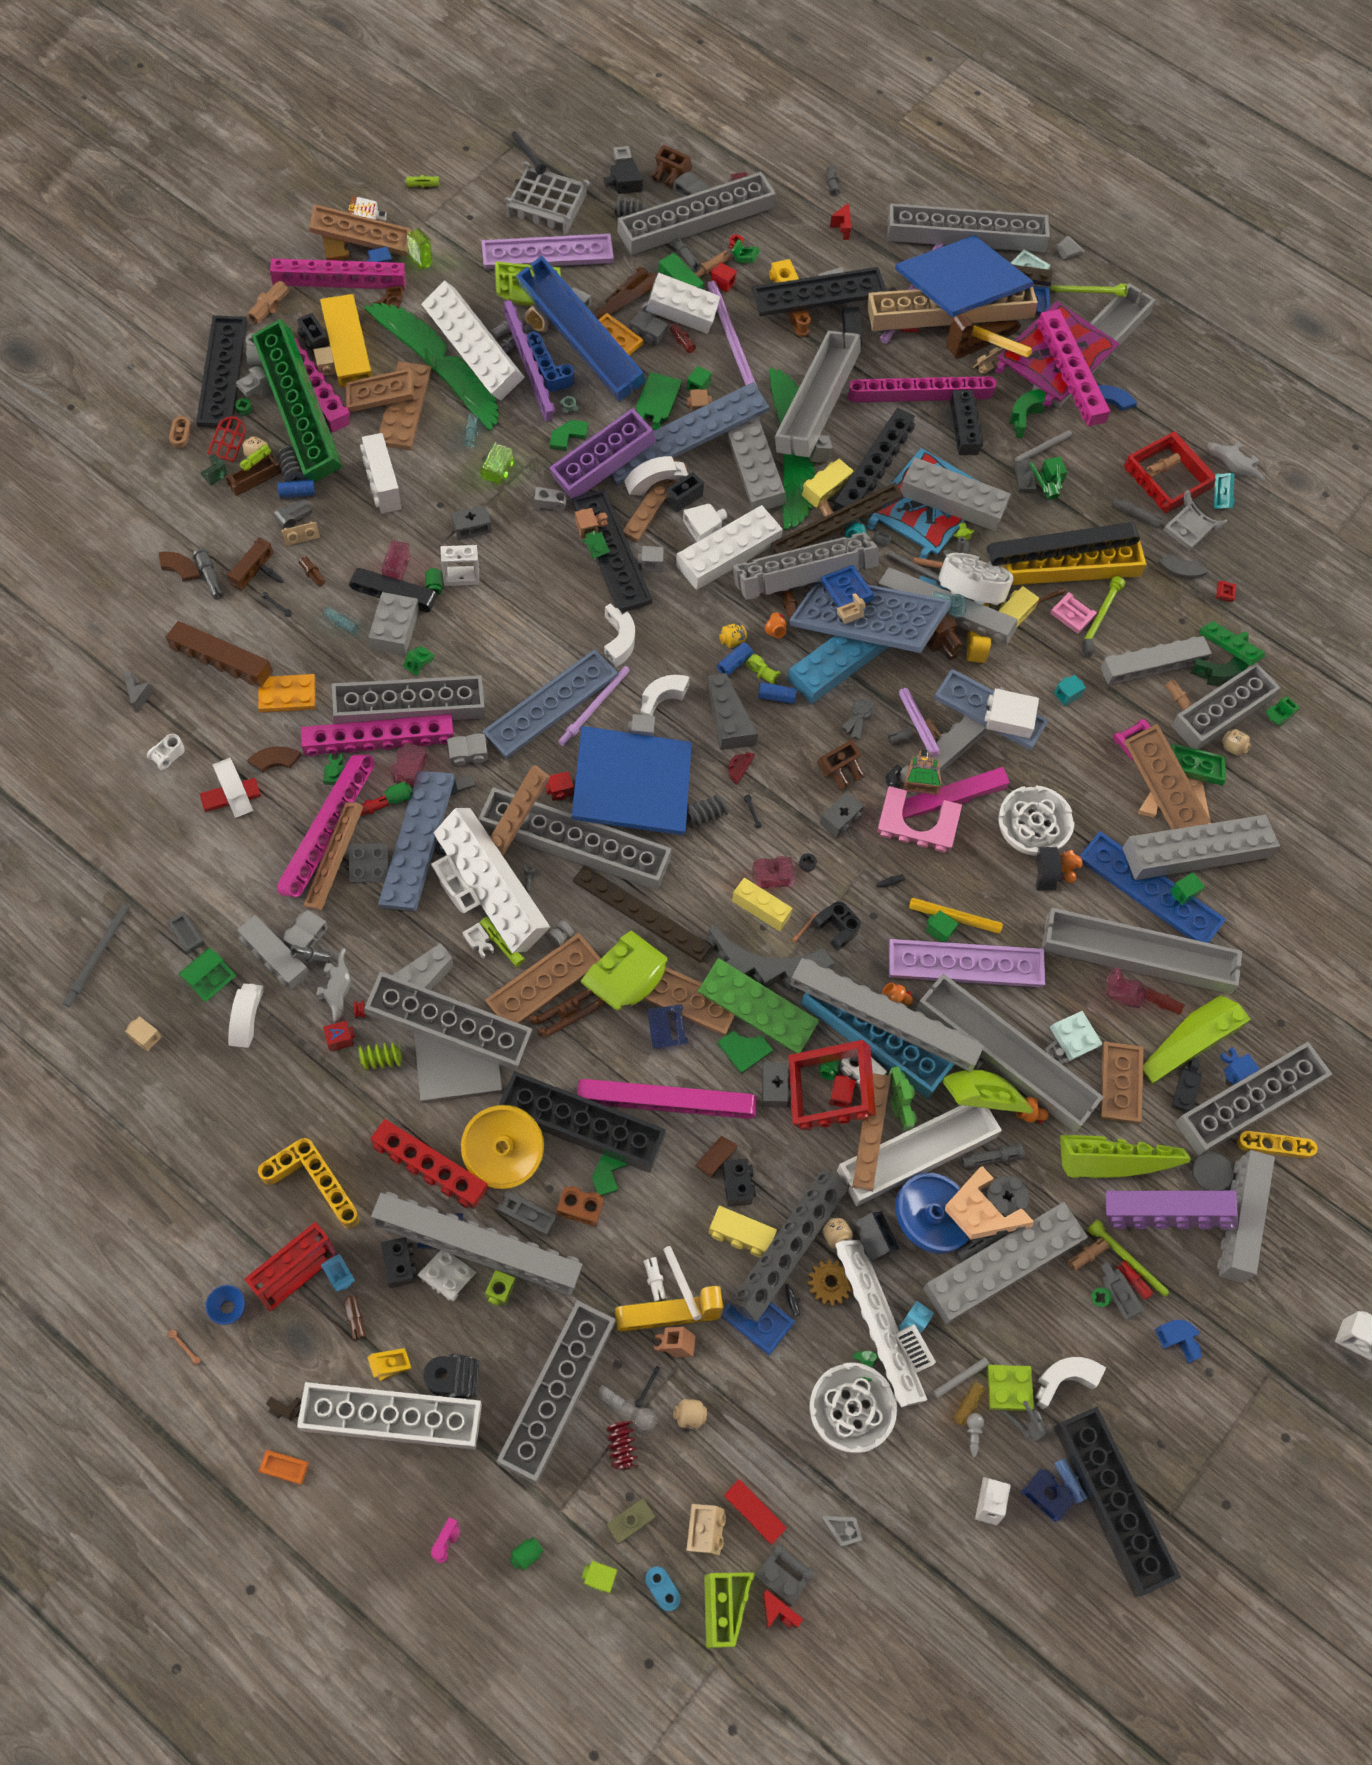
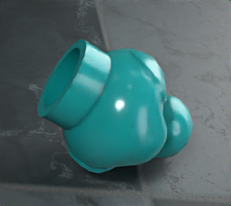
M856 522L846 527L845 535L846 538H851L854 534L862 532L867 534L864 525Z

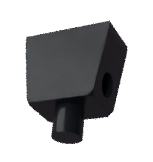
M633 158L611 166L610 176L603 178L605 187L614 186L618 194L643 191V178Z

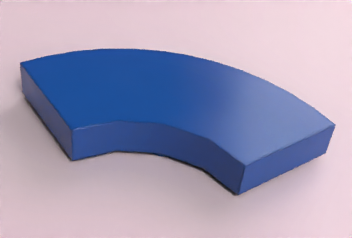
M1098 385L1107 403L1114 404L1121 411L1136 407V400L1126 391L1114 386Z

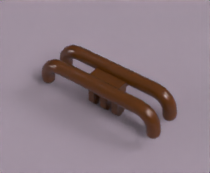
M587 988L537 1017L531 1015L529 1021L533 1025H538L558 1014L561 1021L547 1029H538L539 1037L545 1038L597 1010L605 1001L599 997L592 1004L579 1010V1002L593 994Z

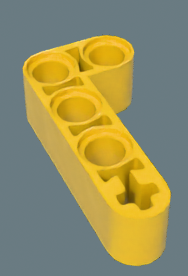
M985 602L984 606L989 607V603ZM968 630L967 661L985 663L990 652L991 638L982 637L976 632Z

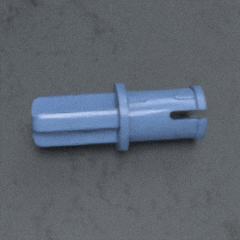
M1063 1458L1057 1461L1055 1466L1064 1481L1063 1486L1068 1488L1075 1504L1087 1499L1088 1496L1078 1481L1079 1477L1075 1476L1067 1460Z

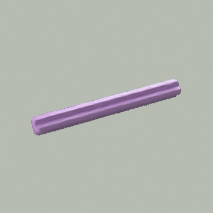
M900 689L899 695L921 739L930 752V756H938L940 753L939 748L909 689Z

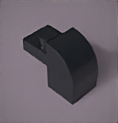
M1038 847L1036 857L1038 868L1036 889L1037 891L1056 890L1057 882L1061 881V858L1058 848Z

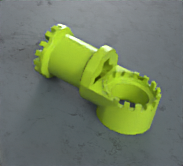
M753 654L746 662L749 670L751 668V671L758 673V679L762 678L770 682V684H776V679H779L778 677H780L781 672H776L767 667V664H765L760 656Z

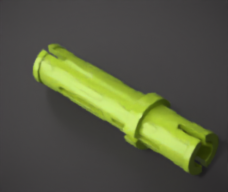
M488 916L480 921V925L487 932L490 940L499 946L515 967L523 964L525 958L519 952L512 953Z

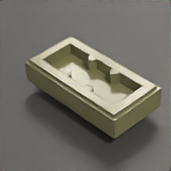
M642 1498L608 1522L606 1526L617 1543L620 1544L652 1521L655 1516L644 1498Z

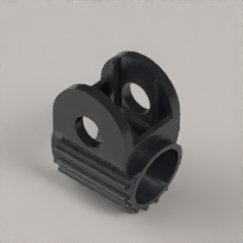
M450 1354V1357H435L427 1363L424 1369V1381L430 1392L436 1396L459 1399L475 1398L477 1396L479 1360L459 1354ZM441 1373H447L448 1375L445 1380H437Z

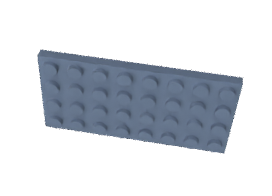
M816 582L790 618L789 623L793 627L921 653L947 613L951 603L950 600L868 585L874 594L875 600L865 604L864 617L844 624L838 615L837 605L823 584Z

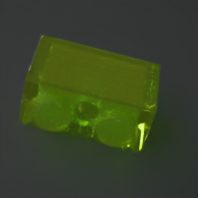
M417 228L406 235L408 239L407 246L409 258L422 270L433 263L431 241L421 228Z
M494 443L480 469L481 478L501 484L502 480L507 478L509 466L512 467L514 464L513 449Z

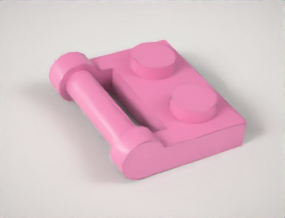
M1069 592L1051 610L1050 614L1079 634L1096 617L1097 612L1088 609L1073 598L1074 595Z

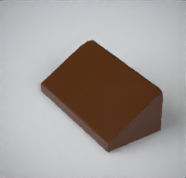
M721 1136L695 1166L711 1179L722 1167L723 1161H727L737 1150L738 1145Z

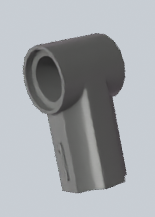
M303 499L288 508L285 506L279 507L274 512V518L283 529L294 527L296 521L311 514L312 510L308 502Z

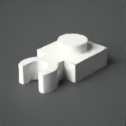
M480 923L462 932L463 937L473 950L479 948L481 958H486L483 952L486 949L490 950L492 954L494 953L493 946L490 943H486L490 941V938Z

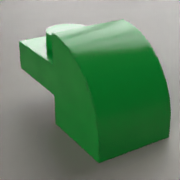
M1286 696L1280 699L1276 705L1271 706L1265 713L1273 723H1277L1281 727L1298 712L1300 707Z

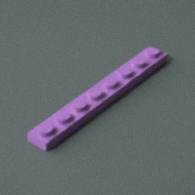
M511 300L505 301L503 312L545 422L551 421L555 408L553 403L549 401L548 389L544 388L543 376L539 375L538 363L534 361L533 350L531 347L529 348L527 335L522 331L523 325L521 320L517 318V309L513 307Z

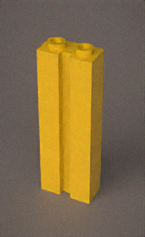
M353 294L320 299L339 388L346 387V382L372 377Z

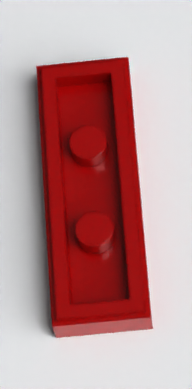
M256 778L241 781L249 800L261 797ZM222 787L199 793L205 812L229 806Z
M740 1479L724 1494V1497L770 1545L787 1529Z

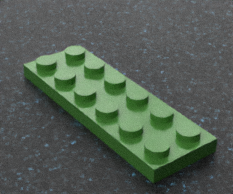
M720 958L717 959L697 991L796 1054L802 1051L819 1022L818 1019Z

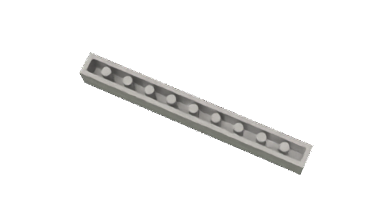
M801 958L791 978V986L969 1072H972L984 1047L979 1040L968 1038L956 1029H949L940 1021L931 1020L921 1012H914L902 1003H895L889 1000L883 994H876L867 986L858 985L848 977H841L829 968H822L813 960Z

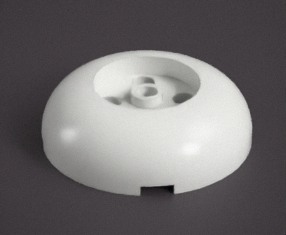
M1020 787L1012 791L1004 799L999 810L998 821L1003 837L1014 849L1027 855L1037 856L1038 847H1057L1058 850L1061 849L1070 839L1074 829L1071 807L1061 795L1046 787ZM1044 821H1048L1050 826L1046 827L1043 824Z
M844 1363L826 1371L815 1384L810 1398V1416L815 1430L827 1444L843 1452L862 1453L876 1448L889 1436L896 1421L897 1403L890 1384L879 1372L863 1364ZM861 1377L872 1379V1381L868 1382L866 1379H863ZM847 1390L850 1393V1398L843 1399L841 1396L842 1391ZM863 1400L869 1401L870 1407L868 1409L862 1407L861 1402ZM849 1406L854 1407L855 1412L853 1414L849 1412ZM836 1410L842 1413V1418L839 1420L833 1417V1412ZM855 1420L861 1421L862 1427L860 1429L854 1427L853 1422Z

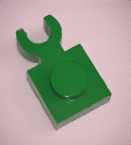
M330 753L328 755L330 765H325L324 785H335L344 770L342 754H339L337 760H333V755Z

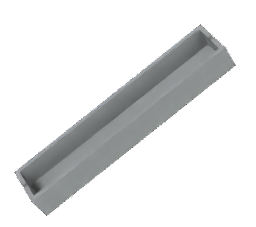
M1130 283L1127 285L1126 297H1118L1117 295L1090 322V324L1120 343L1119 346L1151 314L1156 299L1144 292L1138 305H1136L1141 290ZM1034 385L1032 390H1038L1040 388ZM1069 394L1061 403L1055 399L1052 404L1060 408L1072 394Z
M827 332L775 435L777 453L791 455L793 452L797 456L810 457L861 352L860 334L845 333V348H843L842 332Z
M1051 908L1046 917L1045 934L1043 935L1041 949H1044V952L1227 994H1232L1239 986L1240 970L1238 969L1241 967V950L1056 908Z
M944 973L919 1001L916 1010L923 1013L925 1017L940 1021L945 1027L956 1029L968 1038L979 1040L984 1045L979 1056L980 1060H985V1064L1010 1081L1026 1096L1036 1098L1039 1101L1038 1105L1045 1108L1049 1114L1074 1133L1078 1131L1104 1098Z

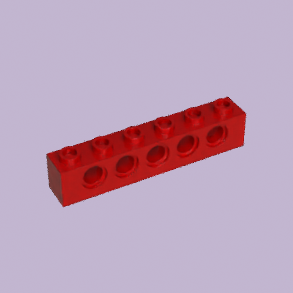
M386 1119L383 1120L370 1138L373 1145L372 1148L380 1154L385 1152L390 1156L389 1159L398 1165L402 1163L407 1166L406 1170L415 1176L417 1174L421 1175L428 1185L432 1187L434 1185L438 1186L447 1197L454 1196L458 1199L457 1202L467 1209L468 1207L475 1209L488 1190L486 1182ZM392 1141L400 1142L397 1147H389ZM410 1151L416 1152L414 1158H407L406 1154ZM426 1162L434 1164L430 1169H424L423 1165ZM443 1173L451 1175L447 1180H441L440 1176ZM460 1184L468 1185L465 1191L457 1190Z

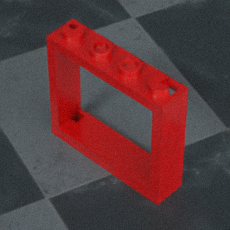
M1175 431L1129 455L1124 464L1126 471L1132 475L1165 514L1184 504L1185 493L1171 500L1139 463L1167 448L1173 454L1177 453L1181 458V463L1200 483L1189 490L1192 499L1212 489L1216 477Z
M864 1040L788 1055L793 1125L800 1130L807 1129L810 1131L813 1129L812 1127L818 1126L830 1127L833 1123L847 1124L850 1120H865V1118L876 1115L871 1048ZM858 1056L862 1105L804 1116L801 1068Z
M314 1222L244 1278V1280L267 1310L271 1312L323 1269L321 1264L327 1261L325 1255L329 1251L333 1255L332 1257L336 1256L337 1252L329 1237ZM260 1282L264 1285L261 1289L258 1287ZM273 1298L275 1303L270 1306L268 1301Z

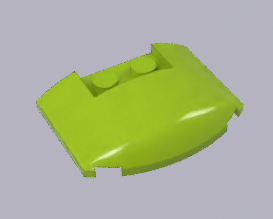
M495 261L496 294L507 301L511 300L514 304L522 306L536 305L519 286L516 277L527 266L530 268L532 277L535 276L531 265ZM553 267L554 270L561 276L560 268Z
M630 931L623 935L619 942L603 958L592 965L582 978L581 983L618 1011L622 1009L621 1006L635 1005L655 989L663 977L668 958L636 933Z
M964 1070L945 1076L942 1080L958 1105L1033 1113V1109L1018 1089L1010 1081L995 1073L982 1070H972V1072Z

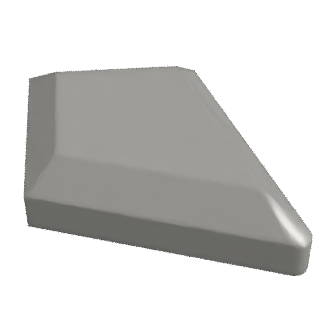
M1066 236L1055 245L1062 259L1085 252L1069 236Z
M1057 1039L1044 1049L1046 1053L1059 1063L1065 1064L1070 1062Z
M822 1517V1520L841 1547L862 1541L856 1517Z

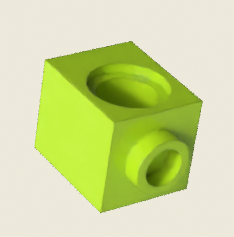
M495 1270L485 1292L488 1302L495 1306H500V1304L506 1306L516 1283L515 1278ZM496 1286H504L506 1288L504 1293L496 1294L494 1292Z
M591 1561L590 1566L585 1565L581 1578L585 1579V1586L610 1594L617 1569Z

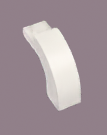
M672 456L658 457L648 460L633 469L625 479V484L629 495L644 496L654 483L665 479L681 480L688 473L684 462H674Z
M610 603L605 606V618L615 627L619 634L613 641L604 646V656L616 668L625 662L633 651L635 625L628 612L622 615L621 611Z
M1070 1357L1056 1362L1037 1381L1045 1387L1041 1386L1036 1394L1038 1399L1036 1406L1041 1409L1048 1407L1058 1385L1066 1380L1079 1382L1093 1390L1098 1386L1106 1367L1083 1357Z

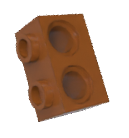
M574 1186L564 1187L556 1210L557 1216L597 1227L604 1205V1198H601V1195L594 1192H589V1194L581 1192L580 1188ZM569 1198L577 1201L573 1206H568L565 1202ZM593 1204L596 1206V1210L588 1212L585 1207Z

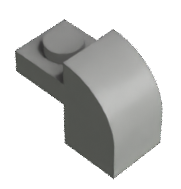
M259 366L250 368V374L236 382L237 387L246 397L258 392L264 398L273 392L264 368Z

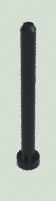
M513 131L512 137L533 163L536 173L539 175L546 172L545 164L538 161L518 133Z

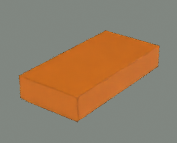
M266 1449L258 1472L302 1485L309 1462Z

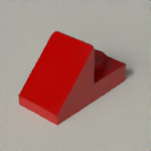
M849 204L844 205L831 216L830 221L831 228H840L843 240L850 239L851 218Z
M766 1590L762 1597L767 1629L778 1614L781 1616L780 1621L791 1629L792 1626L798 1628L803 1619L771 1592Z

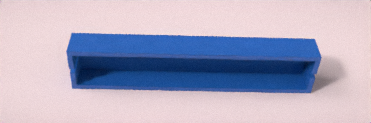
M540 256L530 264L535 276L532 277L528 266L516 275L519 286L619 402L631 394V389L635 391L646 382L644 372L543 256Z

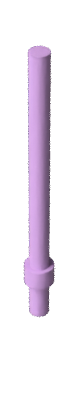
M627 666L622 668L618 676L606 686L575 723L569 725L566 733L558 741L561 746H564L571 737H575L579 732L578 729L629 673L630 669Z

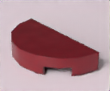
M746 752V754L735 755L730 760L728 774L736 785L739 784L754 760L755 754Z

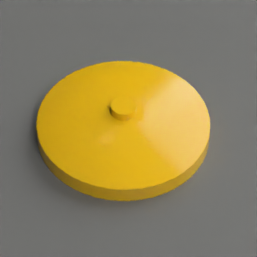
M496 1105L482 1110L470 1120L462 1135L461 1154L467 1170L492 1188L507 1189L524 1183L536 1172L543 1158L544 1140L538 1124L527 1112L514 1106Z

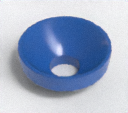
M222 1285L215 1288L209 1294L205 1303L208 1317L219 1325L235 1323L242 1317L246 1308L243 1293L232 1285ZM225 1302H232L234 1304V1309L231 1313L225 1314L222 1312V1305Z

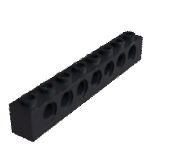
M897 407L835 500L833 512L868 496L870 491H874L877 480H881L885 473V468L890 467L893 460L892 457L897 456L900 445H904L908 438V433L913 432L916 425L914 423V415Z

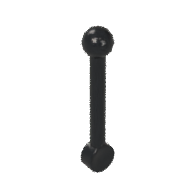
M267 592L262 593V598L269 600L284 612L286 617L292 615L290 609L282 607L269 597Z
M747 794L744 796V801L748 803L755 821V828L759 829L762 824L758 821L752 806V797Z
M655 1367L640 1398L635 1401L637 1408L643 1406V1400L660 1367Z

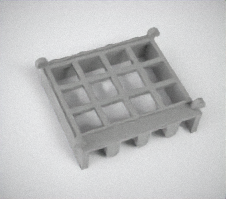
M524 162L523 167H526V170L511 198L505 197L504 202L507 203L506 217L510 218L513 210L516 209L518 210L519 219L523 220L526 213L533 215V222L539 224L542 217L548 219V227L551 229L554 228L556 222L562 223L563 235H567L586 197V186H589V181L584 180L580 182L547 171L539 175L534 167H531L528 162ZM527 184L533 185L530 191L525 190ZM537 186L547 189L544 196L533 193ZM550 191L561 193L559 199L549 198ZM522 194L527 195L524 202L519 201ZM564 196L574 197L573 204L562 202ZM530 198L541 199L539 206L528 204ZM545 201L556 204L553 211L542 208ZM559 206L570 208L567 215L557 213L556 211Z

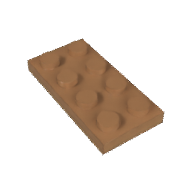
M411 368L346 382V407L349 412L414 399L413 372Z
M1104 1041L1102 1045L1101 1095L1104 1098L1100 1101V1119L1140 1124L1142 1122L1143 1047Z

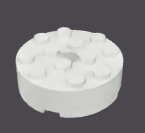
M950 553L944 560L939 574V581L941 586L950 589V593L955 596H964L982 605L985 602L998 605L1006 600L1012 585L1013 575L1001 565H991L990 560L988 563L980 561L979 556L965 553Z

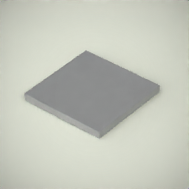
M414 1033L421 1103L502 1092L499 1064Z

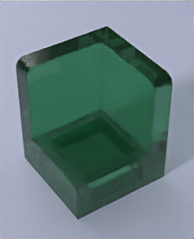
M215 453L209 456L212 466L201 472L202 477L210 485L215 484L228 474L226 465Z

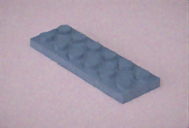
M951 669L936 692L934 699L987 726V722L984 721L986 711L990 709V706H987L989 695H993L994 691ZM1036 713L1035 726L1030 738L995 732L1032 750L1049 720Z

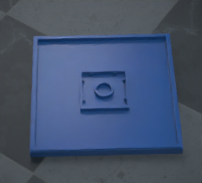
M975 235L895 264L896 271L951 317L1033 287V281Z
M582 726L571 819L685 835L692 742Z

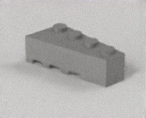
M440 943L392 976L431 990L454 967L453 959Z

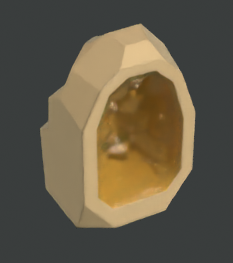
M532 305L525 313L524 319L534 330L545 333L549 326L547 317L537 305Z

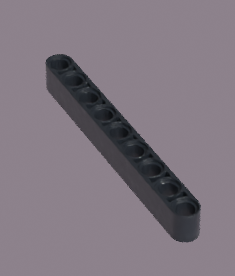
M1128 522L994 542L986 547V551L991 565L1000 566L1132 546L1140 541V536L1135 523Z

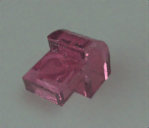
M1113 968L1106 980L1108 987L1105 994L1113 1001L1122 1005L1140 1008L1146 994L1141 981L1128 980L1123 975L1121 969Z

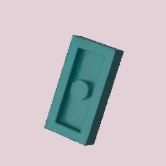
M1234 473L1216 474L1214 509L1233 508L1235 503L1233 497Z

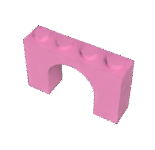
M889 786L876 833H879L883 838H898V841L903 843L914 842L922 848L934 847L938 852L945 853L950 851L962 805L944 800L937 824L928 831H915L906 825L902 816L907 791Z

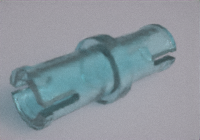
M472 414L467 416V425L464 428V444L467 447L469 441L470 447L475 446V437L478 434V416L475 414L473 420Z
M330 606L324 609L323 616L333 621L335 626L338 628L342 627L351 635L357 632L359 625L347 619L345 614L338 613Z

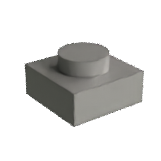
M629 146L613 148L616 164L632 158Z

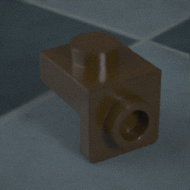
M271 1396L266 1405L270 1408L268 1411L270 1414L278 1419L283 1416L291 1422L293 1418L296 1419L299 1416L302 1400L296 1397L288 1408Z

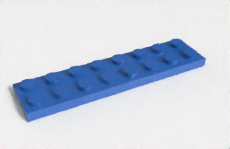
M1101 831L1098 832L1080 855L1085 866L1189 939L1209 943L1226 920L1197 898L1181 905L1179 901L1174 899L1170 891L1175 883L1165 876L1135 880L1122 846Z

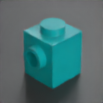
M1074 674L1069 678H1063L1057 685L1054 694L1064 706H1067L1082 697L1086 687L1082 680L1078 679Z

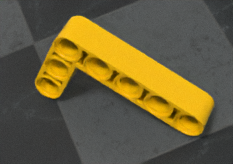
M302 1138L259 1166L258 1174L267 1185L276 1184L304 1166L340 1223L347 1229H352L358 1225L359 1215L354 1205L309 1139ZM303 1147H310L308 1153H300ZM285 1159H292L289 1165H282ZM313 1164H321L318 1170H311ZM267 1170H274L270 1177L264 1176ZM325 1180H332L331 1185L328 1187H323L322 1183ZM335 1197H343V1200L340 1203H333V1199ZM347 1213H353L354 1217L351 1220H344V1216Z
M720 1286L705 1287L701 1289L699 1297H693L702 1316L699 1320L693 1319L685 1299L616 1307L617 1331H630L720 1319L723 1311Z

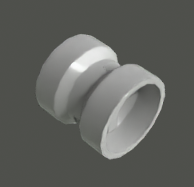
M561 920L555 929L547 932V935L559 947L565 943L567 938L569 939L574 935V931L568 923Z

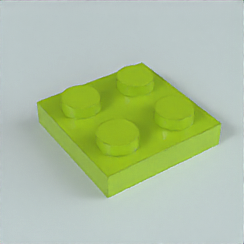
M987 1366L989 1410L1027 1411L1023 1404L1024 1401H1027L1032 1411L1034 1410L1031 1366Z

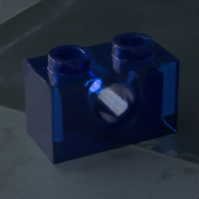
M1046 1469L1037 1470L1021 1490L1028 1499L1054 1522L1059 1521L1076 1500L1071 1496L1073 1494L1071 1490L1064 1485L1060 1486L1055 1481L1054 1475ZM1046 1488H1050L1053 1491L1054 1497L1052 1500L1046 1497Z

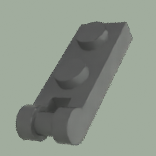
M506 1191L503 1195L502 1203L498 1204L495 1210L547 1237L557 1216ZM511 1203L516 1204L513 1210L508 1208Z

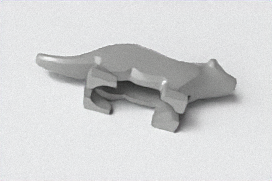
M1236 441L1234 446H1223L1213 442L1208 443L1207 448L1210 456L1221 459L1233 473L1253 476L1262 482L1265 481V477L1255 469L1259 459L1255 455H1252L1251 459L1245 457L1239 451L1243 447L1239 441Z
M342 948L340 951L338 967L331 963H326L324 973H327L326 978H330L327 989L318 987L316 993L318 1001L325 999L328 1002L334 1023H338L345 1015L344 999L352 982L350 972L344 963L345 948Z

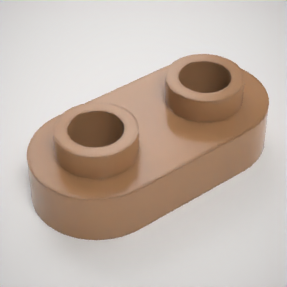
M178 416L172 422L169 440L175 448H182L188 443L191 424L187 417Z

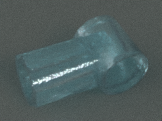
M938 591L932 593L931 597L950 600L951 606L947 612H950L953 617L959 618L965 615L966 601L963 595L954 594L952 596Z

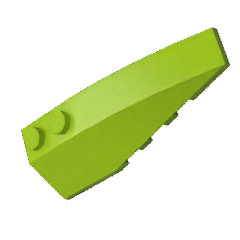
M1222 995L1216 997L1188 1015L1143 1064V1073L1151 1084L1157 1082L1192 1060L1193 1057L1199 1056L1244 1028L1251 1020L1239 1003Z
M1060 1135L1062 1167L1067 1176L1072 1178L1090 1177L1098 1179L1100 1177L1134 1176L1169 1169L1189 1163L1191 1160L1184 1148L1157 1145L1156 1148H1153L1144 1142H1138L1137 1145L1128 1144L1123 1139L1112 1142L1106 1141L1107 1138L1103 1136Z

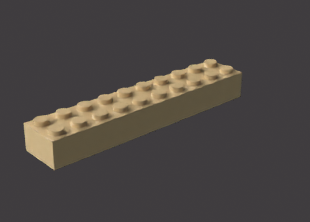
M1033 287L964 312V315L971 323L1035 318L1038 302ZM919 289L869 293L867 309L872 331L951 325L956 317H951Z

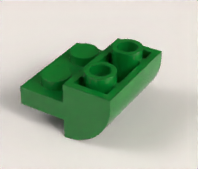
M210 947L178 973L182 980L205 1003L236 977L235 973L223 962V959Z

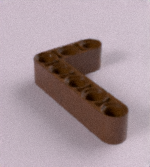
M964 313L958 314L953 319L946 347L956 359L965 357L992 344L972 336L974 326ZM1018 320L986 322L977 327L1007 338L1018 332L1021 324Z

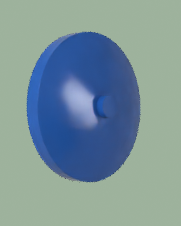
M921 1173L911 1177L904 1183L897 1194L895 1210L901 1229L915 1245L928 1252L946 1254L959 1249L968 1241L969 1237L945 1211L946 1204L961 1188L955 1182L940 1174Z

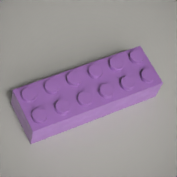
M632 408L549 467L552 476L572 500L574 497L583 495L656 442L654 432Z
M1106 1191V1215L1109 1225L1115 1229H1126V1226H1135V1229L1156 1227L1157 1229L1164 1230L1169 1229V1227H1177L1178 1229L1187 1230L1190 1227H1199V1229L1209 1230L1212 1227H1221L1224 1230H1231L1234 1227H1238L1236 1191Z

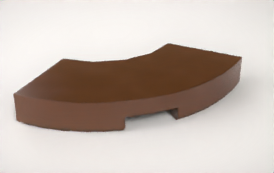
M403 286L387 287L384 297L373 303L379 305L384 303L389 307L392 304L398 308L404 296Z
M158 552L162 570L176 572L183 582L200 579L196 565L188 557L175 552Z
M276 746L258 751L247 761L263 773L275 766H284L290 769L302 755L301 752L293 748Z

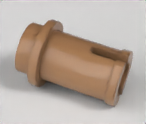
M926 719L925 722L935 742H937L936 739H939L942 734L934 725V720Z

